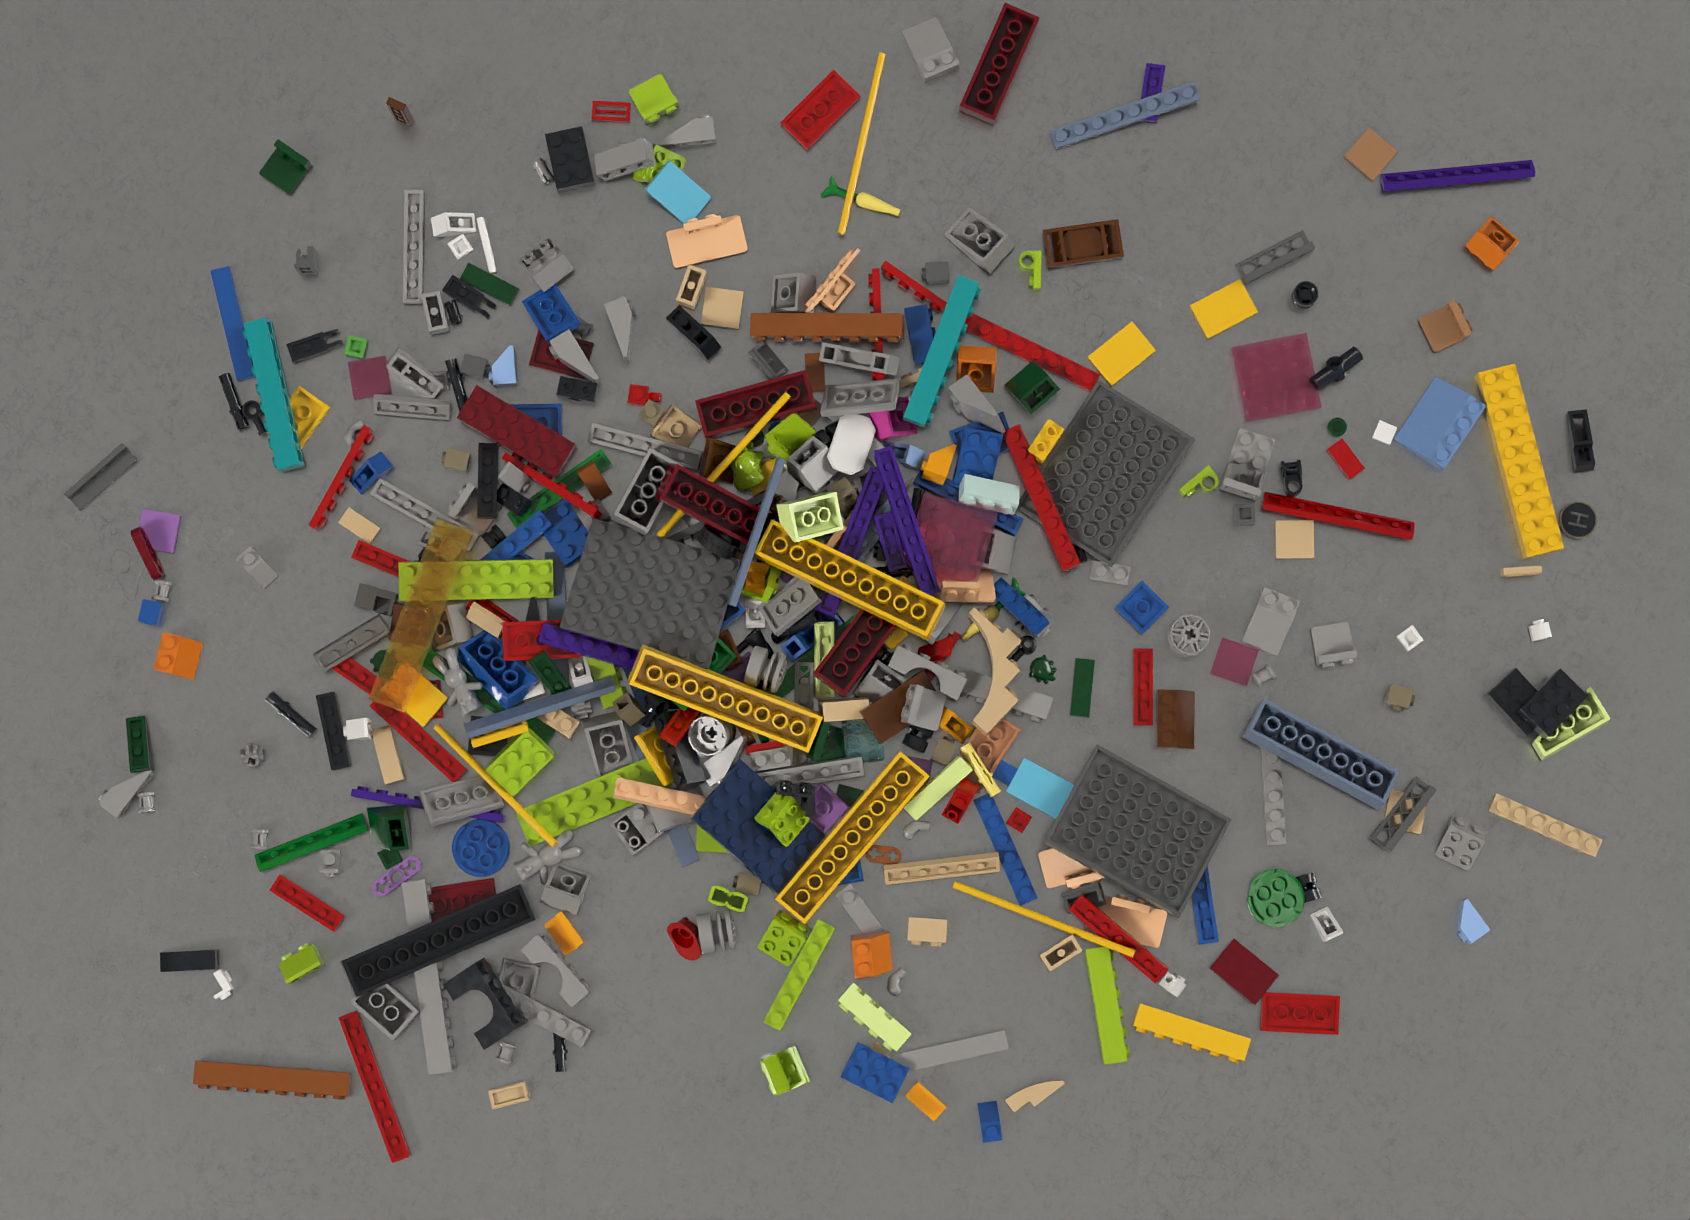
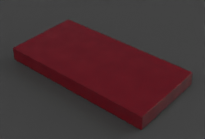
M494 878L431 887L432 894L428 896L429 902H433L434 913L431 914L432 921L496 895Z

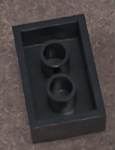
M582 126L545 134L557 192L563 193L595 186Z
M1514 668L1488 691L1485 696L1523 737H1527L1534 731L1516 711L1536 692V689L1517 668Z
M1560 668L1516 712L1545 739L1557 729L1588 695Z

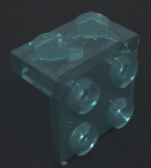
M864 719L842 721L846 757L862 755L863 763L881 761L885 758L883 743L879 744Z

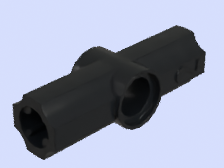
M1353 346L1341 356L1329 358L1326 361V367L1309 378L1310 384L1319 392L1333 381H1342L1346 377V371L1363 360V355L1358 348Z

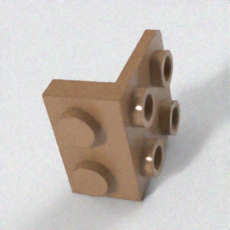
M1456 300L1419 319V323L1434 352L1458 343L1472 334V326L1468 320L1465 321L1463 307L1460 303L1457 304Z

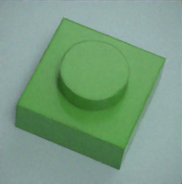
M348 335L344 354L364 359L368 340Z

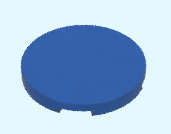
M476 819L464 824L456 832L452 842V853L456 864L465 873L476 877H486L495 874L505 865L510 854V842L506 832L498 824L490 820Z

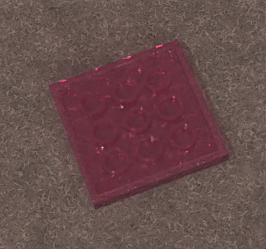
M1307 333L1231 348L1246 422L1322 407L1319 392L1309 382V378L1315 375Z
M924 493L916 520L935 576L951 581L978 582L998 513ZM905 555L906 562L908 565V567L905 568L911 569L907 555Z

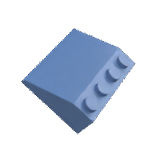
M1435 377L1394 440L1438 470L1443 471L1487 405L1472 395Z

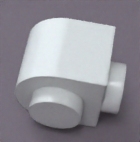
M1544 619L1533 621V625L1528 627L1532 642L1552 637L1549 622H1544Z
M1169 972L1166 973L1159 983L1160 986L1176 998L1187 986L1184 984L1185 979L1177 973L1174 976Z

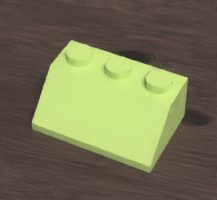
M822 492L776 504L780 524L794 542L844 530L837 492Z

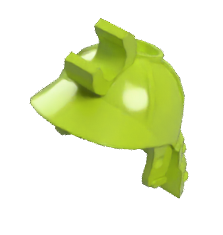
M750 442L731 462L733 482L736 489L744 490L751 488L765 479L760 467L763 452L753 451V442Z

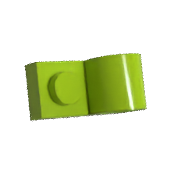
M1025 251L1019 258L1018 264L1020 269L1025 272H1033V275H1029V286H1032V291L1040 292L1042 251ZM1025 257H1030L1033 263L1027 266L1022 260Z
M1208 465L1180 488L1178 492L1182 497L1186 494L1190 497L1198 490L1196 488L1197 485L1204 492H1212L1218 486L1219 478ZM1204 479H1213L1214 486L1207 487L1204 484Z

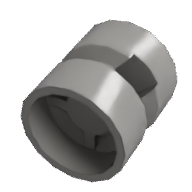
M598 498L592 501L599 506L598 510L602 513L598 520L605 522L610 520L611 517ZM580 509L575 513L589 532L593 517Z

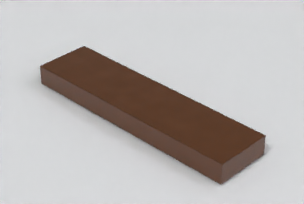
M389 97L386 104L394 120L412 126L414 119L407 105Z

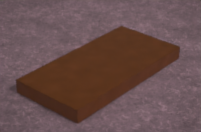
M921 670L859 711L879 744L884 743L910 725L901 722V712L905 706L906 692L910 684L920 685L926 689L936 691L924 670Z

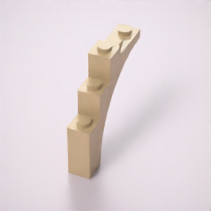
M974 607L969 612L968 617L978 627L988 646L992 663V682L988 698L981 711L972 721V724L982 734L987 736L1019 701L1017 694L1013 690L1006 689L1019 674V665L1014 660H1008L1007 658L1022 641L1020 640L1021 636L1013 629L1009 630L1007 628L1003 633L1000 632L1002 629L995 622L991 623L986 619L988 616L985 612Z

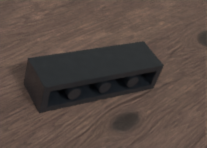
M677 710L663 712L653 719L659 737ZM688 731L676 747L660 738L661 746L664 749L667 763L670 766L678 791L697 787L706 781L697 752L689 743Z

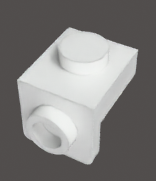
M753 598L745 599L746 628H765V618L758 608L763 603L762 601Z
M219 969L213 974L223 990L214 995V998L224 1000L232 995L231 991L234 988L230 983L232 978L229 973Z

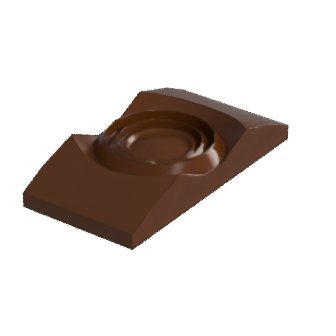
M1118 219L1043 230L1048 268L1102 262L1124 257Z

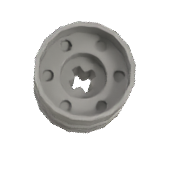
M1192 614L1183 615L1169 629L1168 642L1170 647L1180 656H1196L1209 643L1211 636L1209 626L1199 616ZM1191 630L1193 631L1192 635L1195 637L1188 640L1185 632L1188 633Z
M755 646L746 669L744 683L757 688L762 680L764 681L763 690L767 691L770 683H772L770 692L776 694L786 674L788 656L782 654L779 661H777L778 652H774L771 659H769L768 649Z
M705 713L690 725L688 731L689 743L699 754L705 756L715 755L732 743L735 738L736 728L732 723Z
M724 910L725 919H721L720 911H717L716 920L712 921L710 913L697 914L702 954L715 952L716 943H720L722 951H726L725 942L728 941L730 950L735 949V924L729 910Z

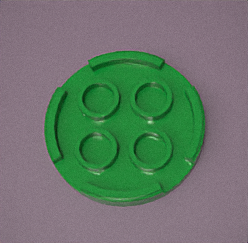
M1269 869L1261 872L1252 880L1247 901L1251 913L1258 921L1269 926L1282 927L1292 923L1299 917L1304 907L1305 895L1301 883L1293 874L1283 869Z

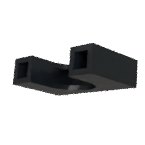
M485 958L475 962L443 984L453 1001L470 990H479L490 999L493 1006V1017L489 1024L474 1033L484 1050L525 1024L522 1015L514 1006L512 999L504 990L500 980L496 977Z

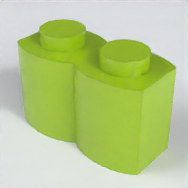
M712 886L708 901L716 906H727L735 912H745L749 898L739 892H729L721 886Z

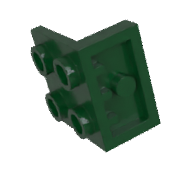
M277 139L274 143L275 151L259 174L290 195L312 164L307 158Z
M821 721L806 758L818 762L846 758L853 732Z

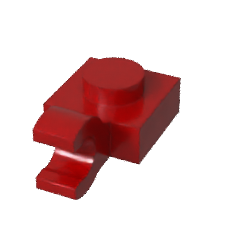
M630 384L627 403L644 406L649 399L653 402L661 403L662 395L661 393L649 392L650 388L648 386Z

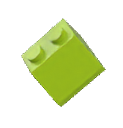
M306 943L298 948L299 952L292 955V953H289L281 958L282 962L278 964L287 984H293L326 965L314 944L309 946Z

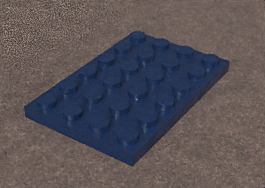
M739 759L692 815L691 819L775 894H778L824 838L825 834L809 820L789 846L782 845L769 828L757 823L754 819L776 793V790Z

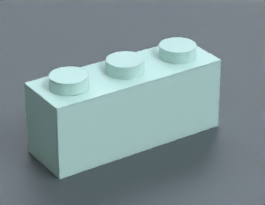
M964 474L959 485L958 503L1014 515L1019 505L1020 486Z

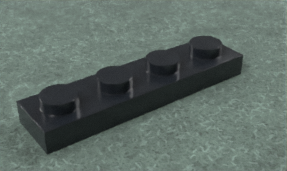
M478 443L477 519H496L498 443Z
M334 691L316 695L331 771L351 767L336 693Z

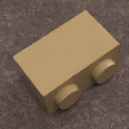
M688 265L676 298L677 304L695 310L707 277L706 270Z
M560 709L537 716L539 720L570 740L581 725L579 721Z
M908 917L907 941H911V945H922V942H930V946L942 947V943H946L947 920Z
M1070 935L1040 954L1039 957L1050 972L1083 950L1074 936Z

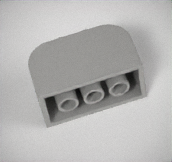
M649 448L611 519L646 536L663 505V502L654 498L670 463H679Z

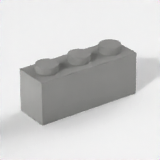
M637 138L633 142L619 144L615 148L604 149L600 153L594 154L596 175L604 181L656 165L653 144L645 138Z

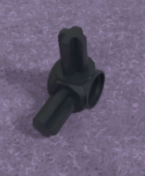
M648 692L645 696L646 712L640 724L648 728L656 715H660L668 709H678L679 707L669 699Z

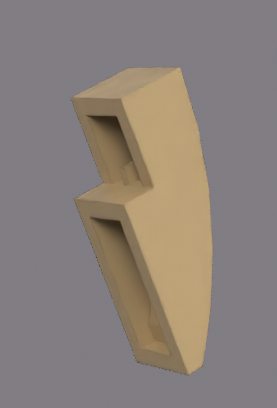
M387 725L371 730L385 785L405 780L391 726Z
M1063 1080L1037 1083L1013 1093L1004 1100L1013 1112H1016L1029 1101L1035 1107L1065 1083Z

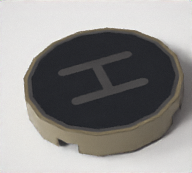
M1574 501L1568 503L1561 510L1559 526L1566 536L1572 539H1583L1595 530L1597 514L1590 504L1583 501Z

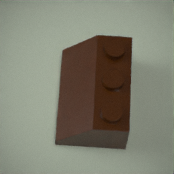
M1158 689L1156 691L1155 748L1194 749L1195 691Z

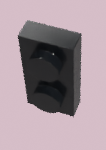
M504 483L497 490V502L519 517L523 516L532 503L528 498Z

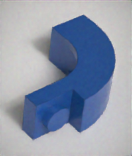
M837 612L835 617L826 614L821 616V621H834L835 630L845 623ZM814 624L795 634L780 646L791 661L800 658L814 648Z

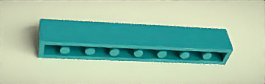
M960 275L957 276L903 420L921 427H925L926 423L930 424L934 414L931 413L932 406H937L940 395H937L939 388H944L947 378L944 375L946 370H951L954 362L951 357L953 352H958L961 342H958L960 334L964 335L968 325L964 323L967 317L971 318L975 308L971 305L973 300H978L981 289L978 288V282Z
M266 317L244 323L243 335L248 340L249 347L247 352L249 357L252 358L253 366H251L254 377L257 379L256 391L262 401L260 402V408L266 418L264 426L266 431H269L270 439H268V443L274 453L272 458L274 467L282 472L304 467L272 322Z

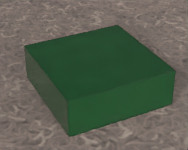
M383 849L377 853L386 870L403 861L398 850L389 851Z

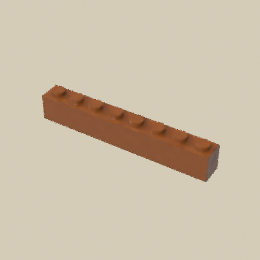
M751 313L750 336L759 342H765L767 338H774V341L784 342L786 339H793L795 342H804V339H812L813 342H823V339H831L832 342H842V339H850V342H861V339H868L869 342H880V339H887L888 342H899V339H904L905 316L902 313Z
M197 1060L194 1066L193 1084H198V1088L201 1089L217 1086V1090L229 1091V1087H235L238 1092H248V1089H256V1093L267 1094L268 1090H273L276 1095H287V1092H295L294 1096L306 1097V1093L314 1094V1098H325V1095H333V1099L345 1100V1096H350L352 1073Z

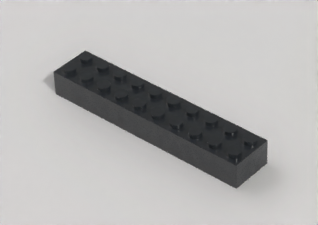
M519 884L342 960L340 964L354 997H358L536 919L523 888Z

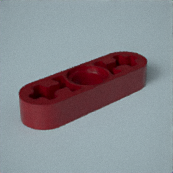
M140 526L131 530V537L151 578L157 580L164 577L163 568L144 529Z

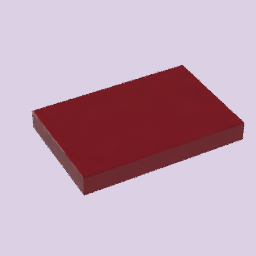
M538 329L529 366L584 380L585 377L561 363L559 358L555 360L549 349L551 344L548 345ZM575 338L586 358L590 361L594 343Z
M1236 939L1231 941L1210 967L1214 973L1253 1005H1256L1279 977V974Z

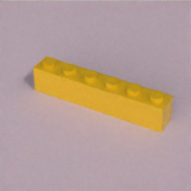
M1141 1003L1138 1004L1132 1026H1136V1031L1146 1034L1148 1030L1154 1032V1037L1164 1040L1167 1036L1173 1038V1043L1182 1046L1184 1042L1192 1044V1049L1202 1052L1204 1048L1210 1050L1209 1054L1216 1057H1221V1054L1229 1056V1061L1238 1064L1240 1060L1245 1061L1251 1042L1250 1038Z

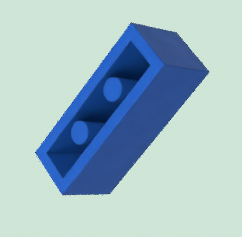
M927 304L904 308L915 367L924 364L936 333L935 327L931 328L930 320H933L932 309H928Z

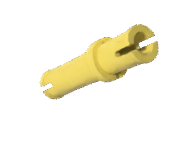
M969 742L960 748L980 779L978 780L979 783L983 784L990 797L999 793L1001 790L992 778L993 774L988 772L971 743Z

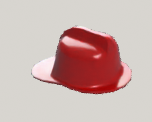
M683 917L677 923L669 924L667 933L677 952L687 960H697L701 956V947L697 940L699 935L698 927L689 921L687 917Z

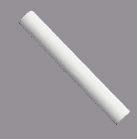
M484 217L477 218V224L490 274H493L497 270Z

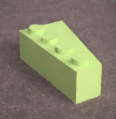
M1591 686L1585 691L1588 697L1549 737L1543 739L1539 735L1532 743L1542 761L1608 724L1611 720Z
M855 983L838 1000L841 1002L839 1007L846 1013L851 1011L855 1015L853 1019L861 1026L865 1023L870 1028L868 1032L876 1039L878 1036L884 1040L883 1045L889 1051L894 1049L897 1052L911 1035L906 1028Z

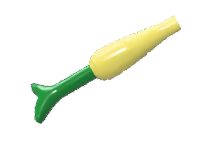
M831 176L829 186L821 193V197L834 194L846 197L847 190L839 188L834 177ZM865 192L854 193L853 200L862 208L896 216L900 214L901 209L893 207L873 195Z
M1013 577L1011 586L1023 596L1026 593L1019 589L1018 582ZM999 601L994 606L989 605L983 610L988 616L986 619L992 623L999 616V611L1004 606ZM972 623L960 638L966 642L970 637L980 632V630Z

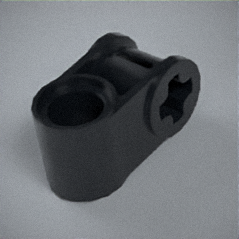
M1300 459L1296 462L1287 463L1281 461L1280 468L1284 493L1289 497H1296L1300 494L1303 487ZM1291 483L1296 484L1298 491H1290L1288 485Z

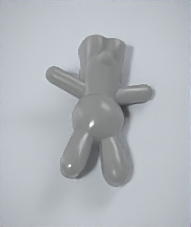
M451 647L446 650L449 666L441 656L433 657V663L444 675L446 684L454 689L447 701L448 705L453 706L458 701L463 715L472 713L484 706L474 691L482 689V683H467V675L459 667L454 648Z
M565 830L556 839L558 844L553 848L547 844L538 852L525 842L521 844V848L530 855L521 861L513 863L522 881L539 872L540 882L545 885L548 880L546 866H555L561 860L575 858L582 853L581 848L577 846L560 850L561 847L571 840L572 832L570 830Z

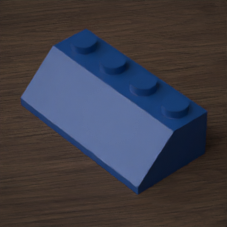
M485 630L458 647L459 662L482 683L483 687L505 710L520 703L538 681V678L520 660L503 661V642Z

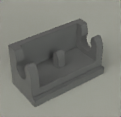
M308 246L307 255L300 256L301 250L298 249L296 252V264H294L299 274H318V252L315 248Z
M760 342L748 352V355L769 380L781 377L789 371L766 342Z
M1098 882L1061 893L1065 909L1069 912L1070 916L1074 914L1069 910V906L1081 893L1097 907L1107 904L1102 886Z

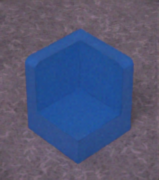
M143 599L138 622L160 627L164 604Z

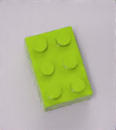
M529 727L528 732L516 735L486 764L485 770L512 797L554 757V751Z

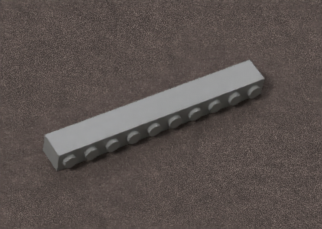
M425 879L403 882L402 890L408 932L433 922L431 914L434 913L433 902H429L428 896L432 894L431 885ZM441 961L414 972L429 1075L453 1072V1067H456L455 1056H451L450 1048H453L452 1036H448V1029L451 1028L450 1019L445 1015L448 1004L447 999L443 998L442 990H445L443 985L444 979H440L439 971H442Z

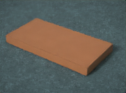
M1003 718L987 736L976 728L966 744L971 743L988 772L993 773L1021 729ZM961 751L959 755L969 764L966 757ZM972 770L965 778L979 785L977 793H980L984 786L982 783H979L978 780L980 779L975 771Z

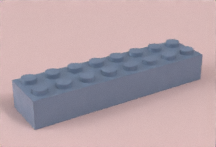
M1263 699L1258 705L1243 735V738L1378 810L1386 803L1400 773L1399 770L1266 699Z

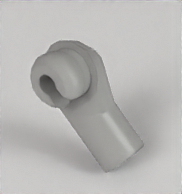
M360 419L347 428L343 437L344 441L350 446L356 440L354 435L364 425Z
M911 821L903 829L904 837L912 839L918 830L929 831L930 822Z
M902 967L888 978L887 989L893 996L900 994L899 981L907 975Z

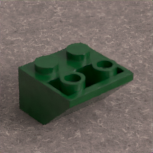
M1034 360L1004 384L1028 414L1034 413L1060 390L1049 375Z
M406 804L367 808L373 844L389 851L409 849L411 834Z

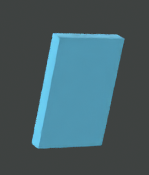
M670 160L665 163L644 189L683 224L687 223V220L695 218L711 199L707 192Z
M1024 758L1006 792L1056 819L1074 785Z

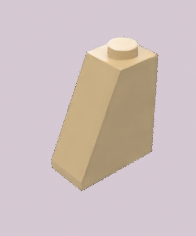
M868 698L818 700V710L823 716V722L863 719L859 711L872 704V702H869Z

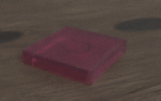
M386 356L348 362L354 400L374 397V394H392L389 372L386 367Z
M1222 637L1210 674L1247 686L1259 650Z

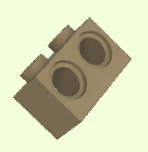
M844 477L826 490L827 492H837L840 513L846 520L854 510L860 493L853 481L849 482Z

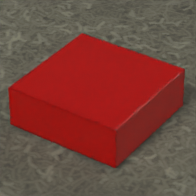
M1015 807L1006 824L1023 833L1032 817Z

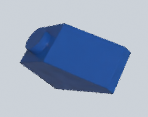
M379 452L367 459L349 481L360 494H363L377 483L379 478H383L393 465L382 452Z
M997 1101L977 1103L982 1142L1002 1140Z

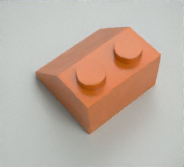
M1491 216L1465 246L1472 254L1480 258L1487 267L1494 271L1520 240Z
M960 345L958 349L956 382L965 375H968L980 391L994 392L997 348Z
M163 632L153 669L194 680L203 643Z
M889 932L851 935L855 978L874 977L893 970Z

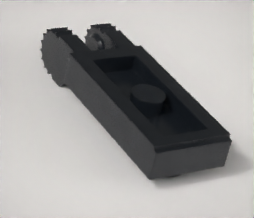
M454 275L450 277L442 289L444 293L487 319L490 315L487 311L478 307L480 302L483 301L490 308L496 307V304L484 297V294Z
M334 329L325 333L320 332L286 344L292 362L295 363L327 352L329 349L342 346V340L327 344L325 339L339 334V330Z

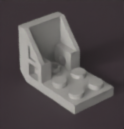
M1239 428L1219 489L1256 501L1261 494L1265 471L1275 439Z

